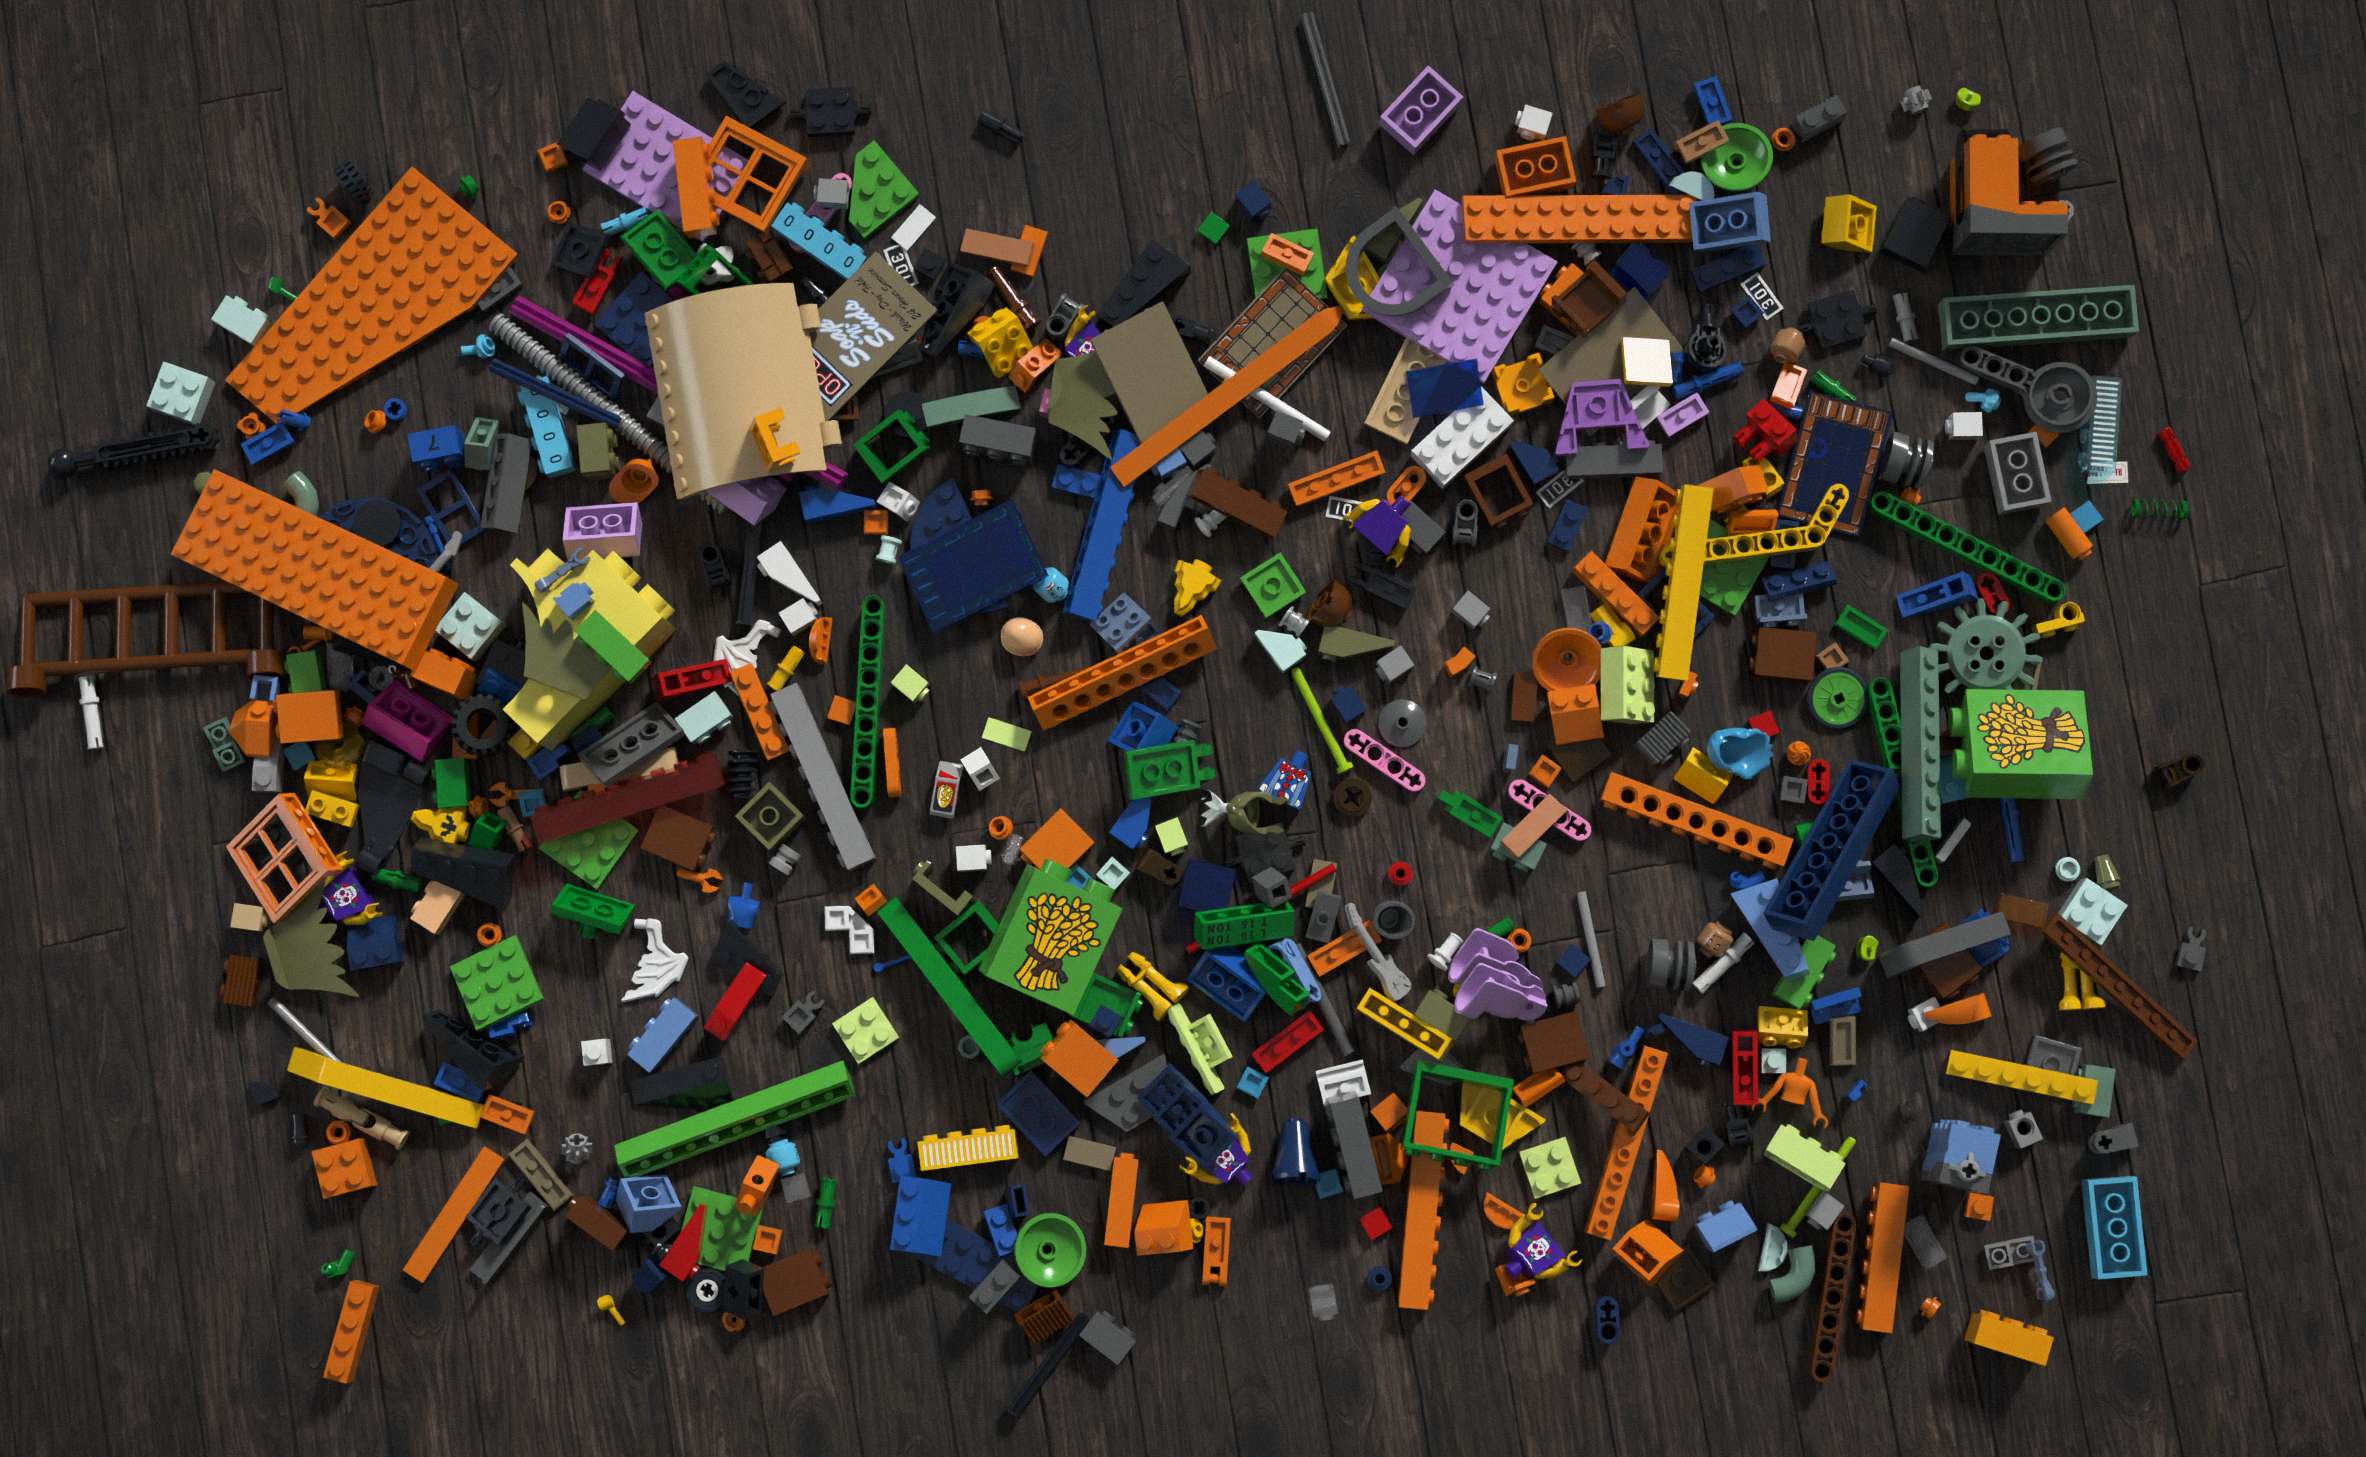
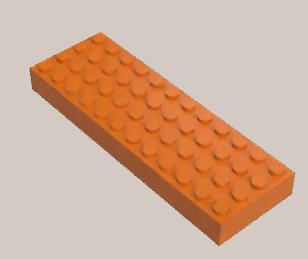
M215 469L171 552V555L414 671L459 585L444 575Z

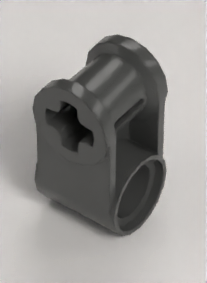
M1063 293L1046 322L1048 337L1054 341L1063 340L1068 334L1069 328L1078 317L1079 309L1085 305L1083 303H1076L1069 299L1066 293ZM1059 323L1063 326V329L1060 332H1054L1051 330V326Z
M1472 500L1461 501L1455 509L1451 545L1464 543L1476 547L1478 508ZM1462 506L1471 507L1473 511L1472 516L1463 517L1460 513V508Z
M2132 1122L2093 1133L2088 1139L2089 1149L2096 1154L2123 1151L2139 1146ZM2105 1140V1144L2102 1146L2098 1145L2099 1141Z

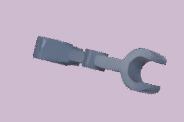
M577 548L565 564L558 566L547 577H542L536 581L534 585L540 593L545 592L551 587L552 583L565 576L573 568L586 565L590 561V556H587L584 560L578 559V555L584 551V548Z
M2035 1240L2036 1250L2033 1243H2028L2026 1250L2034 1258L2035 1273L2038 1277L2036 1294L2039 1300L2045 1299L2050 1301L2055 1298V1293L2047 1280V1270L2043 1263L2042 1254L2045 1251V1244L2041 1240Z

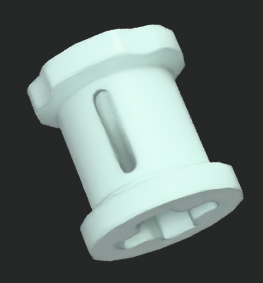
M881 535L882 544L880 552L876 555L875 559L889 564H896L897 549L902 544V541L894 537Z

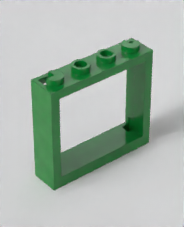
M1418 1060L1414 1067L1400 1150L1406 1151V1155L1420 1157V1154L1429 1155L1430 1160L1444 1162V1159L1454 1160V1164L1458 1166L1478 1165V1169L1483 1171H1492V1168L1496 1169L1500 1166L1514 1079ZM1422 1075L1501 1091L1490 1158L1410 1142Z

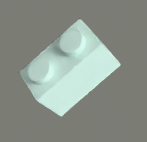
M226 295L211 319L221 327L255 346L272 326L266 319L268 315L257 308L254 311L247 308L248 303L237 296L232 299Z
M714 691L676 717L675 720L684 730L690 742L693 744L698 742L700 745L710 739V733L716 729L721 731L729 726L733 715L720 696Z

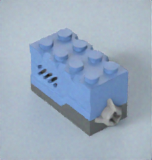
M1940 1119L1939 1123H1932L1931 1136L1920 1180L1964 1191L1988 1194L2001 1135L1994 1134L1993 1128L1972 1126L1969 1122L1961 1120Z

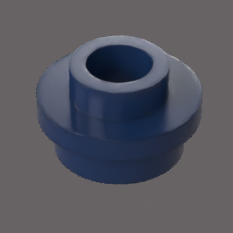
M1376 1266L1369 1271L1367 1280L1374 1290L1382 1291L1390 1286L1392 1275L1387 1268ZM1377 1274L1384 1275V1281L1382 1283H1377L1375 1281V1277Z

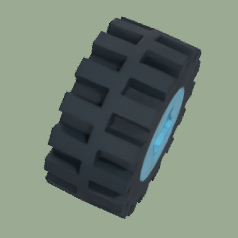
M346 159L333 169L359 204L374 194L371 187L349 159Z

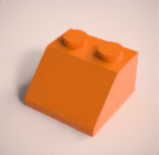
M1595 684L1547 692L1556 746L1604 738Z
M1188 1200L1142 1205L1134 1231L1137 1256L1194 1249Z

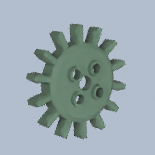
M1977 599L1975 605L1977 616L1970 619L1967 617L1964 609L1958 605L1953 609L1955 616L1961 623L1956 629H1953L1944 622H1939L1936 626L1940 632L1950 637L1947 645L1939 643L1929 645L1930 649L1946 654L1947 663L1938 665V674L1950 671L1954 677L1953 681L1947 684L1944 689L1946 694L1954 692L1960 684L1967 689L2013 690L2011 683L2015 679L2028 686H2032L2035 683V680L2023 673L2022 669L2024 663L2040 664L2043 658L2038 655H2027L2025 645L2035 643L2041 637L2039 633H2032L2026 637L2021 636L2017 629L2026 622L2028 616L2025 613L2017 616L2013 623L2004 619V614L2008 609V602L2002 601L1997 607L1996 615L1993 616L1986 615L1984 599ZM1975 636L1979 639L1978 645L1971 644L1970 640L1972 637ZM1996 637L2003 638V645L1998 646L1995 643ZM1982 647H1990L1992 649L1993 657L1990 660H1983L1980 657ZM1977 661L1979 668L1976 670L1972 669L1970 663ZM2001 661L2004 665L2003 669H1996L1995 662Z

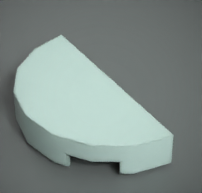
M1693 171L1682 173L1676 176L1669 185L1701 201L1714 199L1713 185L1702 173Z
M1769 1223L1766 1225L1758 1271H1771L1784 1262L1787 1255V1240L1778 1227Z

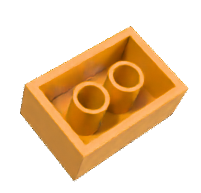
M1980 1310L1979 1314L1972 1312L1964 1338L1965 1341L2046 1366L2054 1337L2047 1335L2048 1330L2032 1325H2027V1328H2023V1322L2004 1317L2003 1321H2000V1315Z

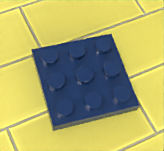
M641 271L594 325L628 355L653 367L645 313L675 300Z

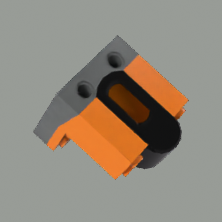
M1962 129L1959 131L1956 140L1955 157L1950 162L1951 255L2046 256L2068 234V205L2057 201H2046L2039 205H2036L2034 201L2021 202V205L2019 204L2018 138H2012L2011 133L2007 129Z

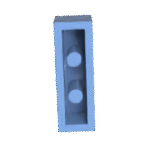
M678 998L667 999L659 1009L661 1011L660 1015L656 1019L651 1018L645 1025L644 1029L646 1032L641 1038L637 1036L628 1047L630 1051L627 1055L649 1073H654L699 1017Z

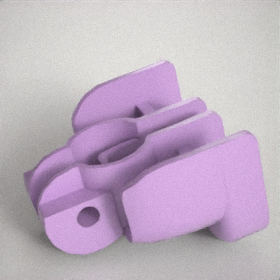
M1479 928L1472 931L1455 954L1448 972L1449 981L1461 986L1455 999V1011L1471 1019H1476L1483 1012L1507 1019L1517 1017L1522 1020H1534L1545 1013L1547 1008L1543 983L1540 978L1531 974L1527 968L1516 962L1519 956L1512 943Z

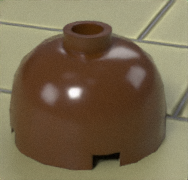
M1639 93L1620 98L1618 101H1612L1595 109L1601 126L1610 132H1620L1621 136L1635 131L1634 126L1640 123L1644 115L1643 101Z
M1331 580L1318 593L1317 596H1320L1316 605L1314 603L1311 604L1307 613V619L1322 628L1338 626L1341 622L1345 624L1352 615L1350 611L1352 597L1342 584Z

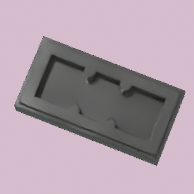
M1318 890L1305 937L1329 943L1341 896Z

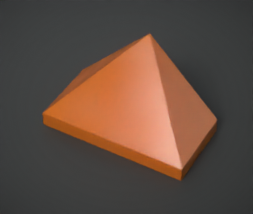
M1390 1133L1369 1137L1381 1185L1400 1182L1410 1156L1406 1155V1151L1400 1150L1401 1143Z

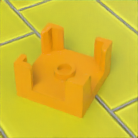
M1539 353L1528 356L1525 361L1506 367L1505 364L1494 367L1492 370V376L1504 411L1509 416L1550 404L1554 399L1551 387L1547 386L1545 379L1537 371L1543 365Z
M782 407L754 417L749 427L768 472L795 462V456L800 454V449L796 442L777 447L776 438L771 433L779 429V421L785 419Z

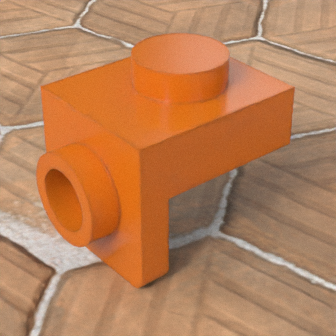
M1509 1263L1495 1268L1506 1296L1515 1293L1516 1297L1530 1292L1528 1287L1535 1284L1534 1279L1527 1280L1522 1272L1515 1279L1511 1278L1505 1271V1267Z

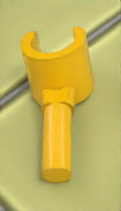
M610 1295L598 1298L597 1303L600 1310L609 1309L619 1325H623L625 1321L617 1312L613 1298Z

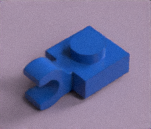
M564 743L553 751L543 748L529 758L527 763L539 780L542 781L559 769L561 765L558 763V760L569 755L572 750Z
M528 1012L511 1016L488 1028L490 1038L497 1040L516 1035L515 1028H525L533 1025L531 1015L528 1016Z

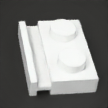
M1363 1059L1315 1071L1323 1105L1328 1104V1097L1356 1091L1358 1097L1371 1094Z

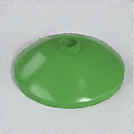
M1732 123L1722 126L1729 138V143L1701 157V164L1705 175L1713 184L1728 191H1745L1757 186L1766 178L1773 162L1772 146L1768 138L1759 129L1748 124ZM1734 161H1739L1741 164L1739 166H1734L1732 163Z
M1056 1213L1040 1214L1026 1222L1019 1231L1014 1246L1015 1261L1024 1277L1036 1285L1043 1287L1064 1285L1080 1272L1086 1257L1084 1235L1077 1224L1066 1216ZM1045 1245L1049 1247L1047 1254H1044L1042 1251Z

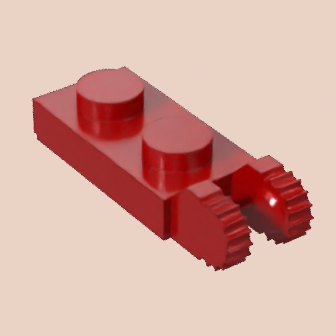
M606 249L594 279L585 278L572 301L573 306L593 316L623 260V256L617 254L609 269L603 267L609 257V249Z

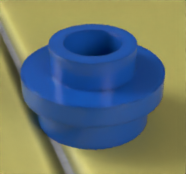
M1605 622L1593 623L1588 629V633L1601 646L1606 644L1612 635L1610 626Z

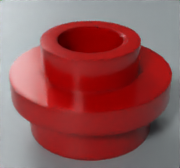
M1396 862L1389 868L1388 877L1393 884L1403 886L1410 882L1412 869L1405 862ZM1398 869L1404 870L1405 876L1403 878L1396 876Z

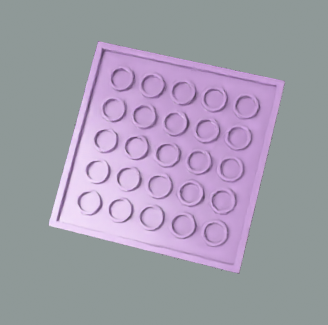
M1434 190L1412 227L1455 285L1422 309L1408 315H1381L1363 306L1361 311L1478 381L1485 383L1556 266L1557 261L1527 243L1465 244L1462 205L1441 192ZM1407 236L1370 297L1386 304L1407 302L1438 280Z

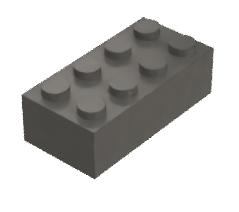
M1356 1091L1328 1097V1104L1324 1105L1329 1123L1333 1122L1334 1128H1331L1330 1131L1335 1147L1339 1146L1340 1148L1336 1155L1341 1170L1345 1169L1346 1175H1343L1342 1178L1347 1194L1352 1193L1353 1198L1357 1199L1383 1192L1360 1100Z

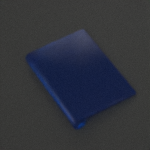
M1477 358L1406 371L1413 418L1483 406Z

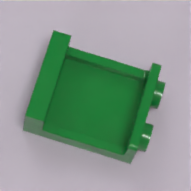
M1093 973L1074 1015L1070 1013L1068 1015L1090 1024L1102 1004L1123 1017L1113 1035L1122 1038L1124 1034L1129 1035L1134 1024L1130 1019L1133 1012H1139L1144 1000L1140 999L1141 993Z

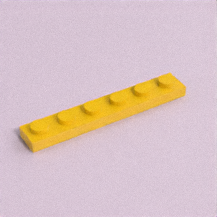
M1954 1050L1950 1051L1946 1071L1948 1075L2094 1105L2098 1080Z

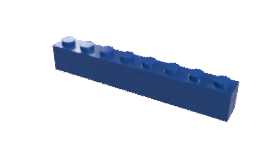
M1122 429L1115 430L1112 433L1108 447L1112 460L1107 457L1105 458L1062 611L1063 614L1085 621H1096L1102 612V597L1106 594L1109 587L1107 579L1109 572L1115 566L1114 554L1121 544V529L1127 522L1128 513L1126 511L1128 504L1134 498V483L1139 478L1138 476L1123 487L1109 467L1140 445L1134 433Z

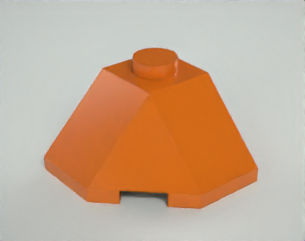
M251 700L234 713L228 732L246 756L270 758L276 739V724H279L278 714L274 713L273 702Z

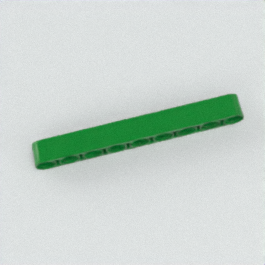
M1878 492L1868 501L1867 507L1873 516L1985 573L1994 574L1999 580L2044 603L2053 604L2065 595V586L2060 580L1887 492ZM1875 499H1882L1885 502V509H1878L1875 505ZM1897 510L1905 511L1907 514L1906 520H1900L1897 517ZM1918 521H1925L1928 525V531H1921L1918 527ZM1940 531L1948 533L1949 542H1943L1940 539ZM1962 542H1966L1970 545V553H1965L1962 551ZM1983 553L1991 555L1992 564H1986L1983 561ZM2005 564H2009L2013 567V575H2008L2005 573ZM2027 575L2034 577L2035 586H2029L2026 583L2025 578ZM2048 586L2056 589V597H2051L2047 593Z
M875 595L866 597L862 604L851 779V801L857 808L862 810L870 808L874 803L886 607L882 599ZM872 602L880 603V609L876 613L868 611V606ZM872 625L879 627V632L876 636H867L866 631L868 627ZM869 649L877 651V657L872 661L865 659V653ZM867 673H874L876 680L868 685L864 683V676ZM868 696L873 697L874 705L871 708H864L862 706L863 699ZM865 720L873 722V728L869 732L861 731V724ZM864 744L871 745L872 750L868 756H861L859 754V749ZM862 768L870 770V776L866 780L858 778V772ZM860 792L868 793L869 798L865 804H858L856 801V797Z
M1880 677L1867 685L1869 707L1884 767L1892 769L1896 778L1902 777L1901 764L1899 766L1894 765L1891 761V755L1896 753L1901 757V722L1892 686L1887 679ZM1878 683L1883 686V695H1877L1874 692V684ZM1880 707H1886L1889 710L1890 716L1888 719L1880 716ZM1887 730L1894 732V742H1889L1885 738ZM1899 788L1893 798V804L1902 837V789ZM1902 839L1904 849L1909 854L1907 858L1911 862L1917 887L1927 888L1934 885L1938 880V871L1930 841L1918 843ZM1916 847L1924 850V858L1922 860L1917 859L1914 855ZM1922 870L1930 874V881L1928 883H1924L1920 879Z
M895 896L878 909L877 913L1000 1075L1004 1077L1022 1063L1019 1056L899 899Z

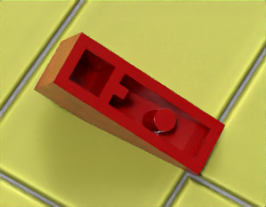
M727 659L656 674L652 678L657 702L731 683L732 679L729 674L730 670Z
M748 962L745 963L714 1009L704 1029L723 1041L732 1035L767 975Z
M1731 1030L1733 1105H1758L1757 1031Z
M700 1203L659 1264V1266L682 1282L688 1278L692 1280L700 1269L697 1264L701 1258L708 1205L705 1203Z

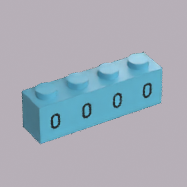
M794 202L792 205L786 203L771 225V229L847 281L866 259V256L863 255L864 250L854 243L851 246L843 241L845 238L843 235L835 230L830 232L823 227L825 223L815 216L809 218L803 214L805 210Z
M547 376L539 378L552 385L551 380ZM520 385L521 392H518V397L521 405L526 406L528 414L524 415L528 428H532L534 433L531 441L534 450H538L541 459H538L537 462L541 473H545L549 478L576 471L577 468L558 403Z

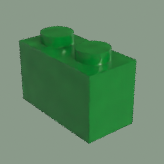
M466 758L435 760V766H432V777L434 781L436 780L437 790L433 792L434 803L438 804L440 809L454 807L469 808L471 801L469 760Z

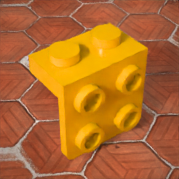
M1008 308L996 311L992 317L976 324L971 331L967 332L970 340L982 350L993 374L998 378L1013 370L1017 361L1033 349L1018 316Z

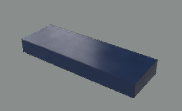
M1648 129L1633 140L1631 144L1670 195L1682 194V191L1669 185L1676 176L1686 172L1653 129Z

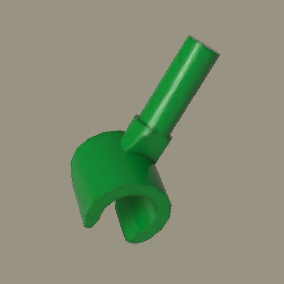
M271 277L268 284L271 292L284 295L292 301L297 298V296L282 288L284 281Z

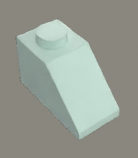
M1258 630L1254 634L1282 674L1306 657L1304 651L1307 648L1299 637L1295 640L1293 635Z

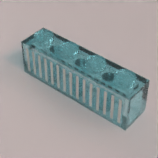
M2093 375L2091 378L2097 389V405L2092 417L2084 425V429L2080 433V443H2083V452L2079 454L2078 465L2082 467L2081 474L2111 476L2116 472L2122 378Z

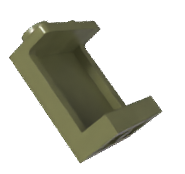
M928 860L925 863L921 861L912 873L915 876L912 879L956 915L961 916L976 899L965 890L957 901L953 900L927 879V875L934 868V865Z

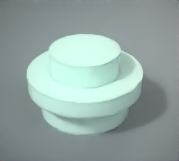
M2065 857L2057 862L2055 872L2059 879L2073 881L2080 873V866L2075 859Z

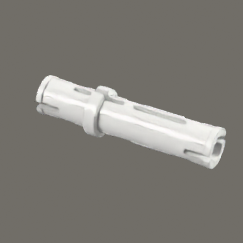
M87 676L78 678L81 692L79 703L83 707L87 748H103L97 706L99 697H96L94 676H89V678Z
M1743 933L1729 947L1726 953L1714 961L1692 984L1704 994L1735 962L1738 963L1740 957L1755 943L1746 933Z

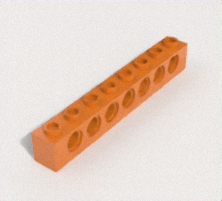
M1202 615L1028 696V699L1044 731L1057 726L1065 720L1076 717L1093 707H1097L1114 697L1121 696L1135 687L1142 686L1154 678L1163 676L1171 670L1184 666L1190 661L1205 656L1216 650L1217 647Z
M1613 772L1608 774L1599 799L1600 802L1604 803L1603 807L1613 811H1617L1618 808L1627 811L1626 815L1638 820L1640 816L1649 819V824L1659 828H1662L1663 825L1671 827V832L1677 835L1685 836L1686 833L1695 836L1694 840L1705 845H1708V842L1717 844V849L1723 852L1731 853V850L1740 853V858L1752 862L1755 858L1763 861L1762 865L1773 870H1776L1777 867H1784L1794 840ZM1623 791L1631 792L1633 795L1631 803L1622 801L1621 793ZM1646 799H1651L1655 802L1656 808L1653 812L1645 810L1644 801ZM1672 807L1678 811V818L1676 820H1670L1667 817L1666 811L1668 808ZM1691 816H1697L1700 819L1701 826L1698 829L1690 826L1689 819ZM1714 824L1722 826L1724 830L1722 837H1716L1712 833ZM1737 833L1745 835V845L1741 846L1735 842V835ZM1760 841L1768 844L1769 851L1767 854L1759 852L1758 843Z
M1641 1046L1626 1096L1650 1112L1668 1053L1648 1046ZM1648 1117L1637 1133L1618 1121L1584 1232L1611 1240Z

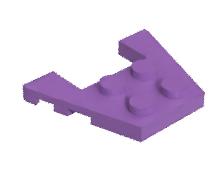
M1621 379L1572 383L1555 456L1577 455L1576 430L1625 427L1627 451L1649 449V442L1634 413L1633 406Z

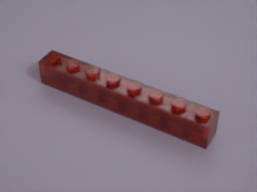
M710 752L697 756L696 761L688 763L687 760H682L674 763L673 768L664 770V767H660L650 771L651 775L641 777L640 774L627 778L626 783L618 785V782H615L598 792L591 789L582 792L579 798L572 799L569 796L558 800V804L550 807L548 804L537 806L534 808L535 811L531 813L530 819L539 844L724 786L726 780L717 754L711 755Z

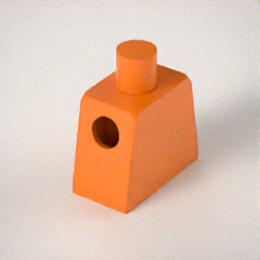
M757 1155L743 1180L735 1203L739 1212L754 1216L759 1214L769 1198L780 1164ZM757 1176L763 1179V1183L760 1185L755 1184L758 1179Z

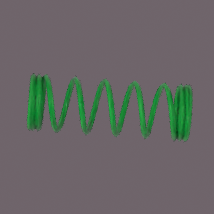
M2134 499L2132 501L2131 514L2133 518L2139 517L2142 501L2146 504V518H2148V510L2152 501L2156 505V519L2158 518V509L2161 502H2164L2166 507V519L2168 518V508L2171 502L2174 503L2176 509L2175 519L2178 517L2180 504V519L2185 520L2188 516V503L2186 501H2181L2178 506H2176L2173 500L2169 502L2168 506L2164 500H2161L2158 506L2155 500H2151L2148 505L2144 499L2141 501Z

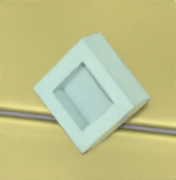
M1111 857L1096 875L1109 887L1116 890L1130 872Z
M1760 1049V1073H1786V1049Z

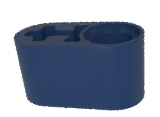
M1602 1295L1594 1303L1595 1333L1599 1340L1611 1344L1617 1341L1620 1336L1619 1305L1614 1298ZM1606 1300L1612 1305V1309H1608V1317L1613 1318V1321L1600 1320L1601 1317L1606 1318L1605 1311L1600 1308L1601 1305H1605ZM1606 1325H1611L1614 1329V1333L1610 1338H1603L1601 1334L1602 1328Z

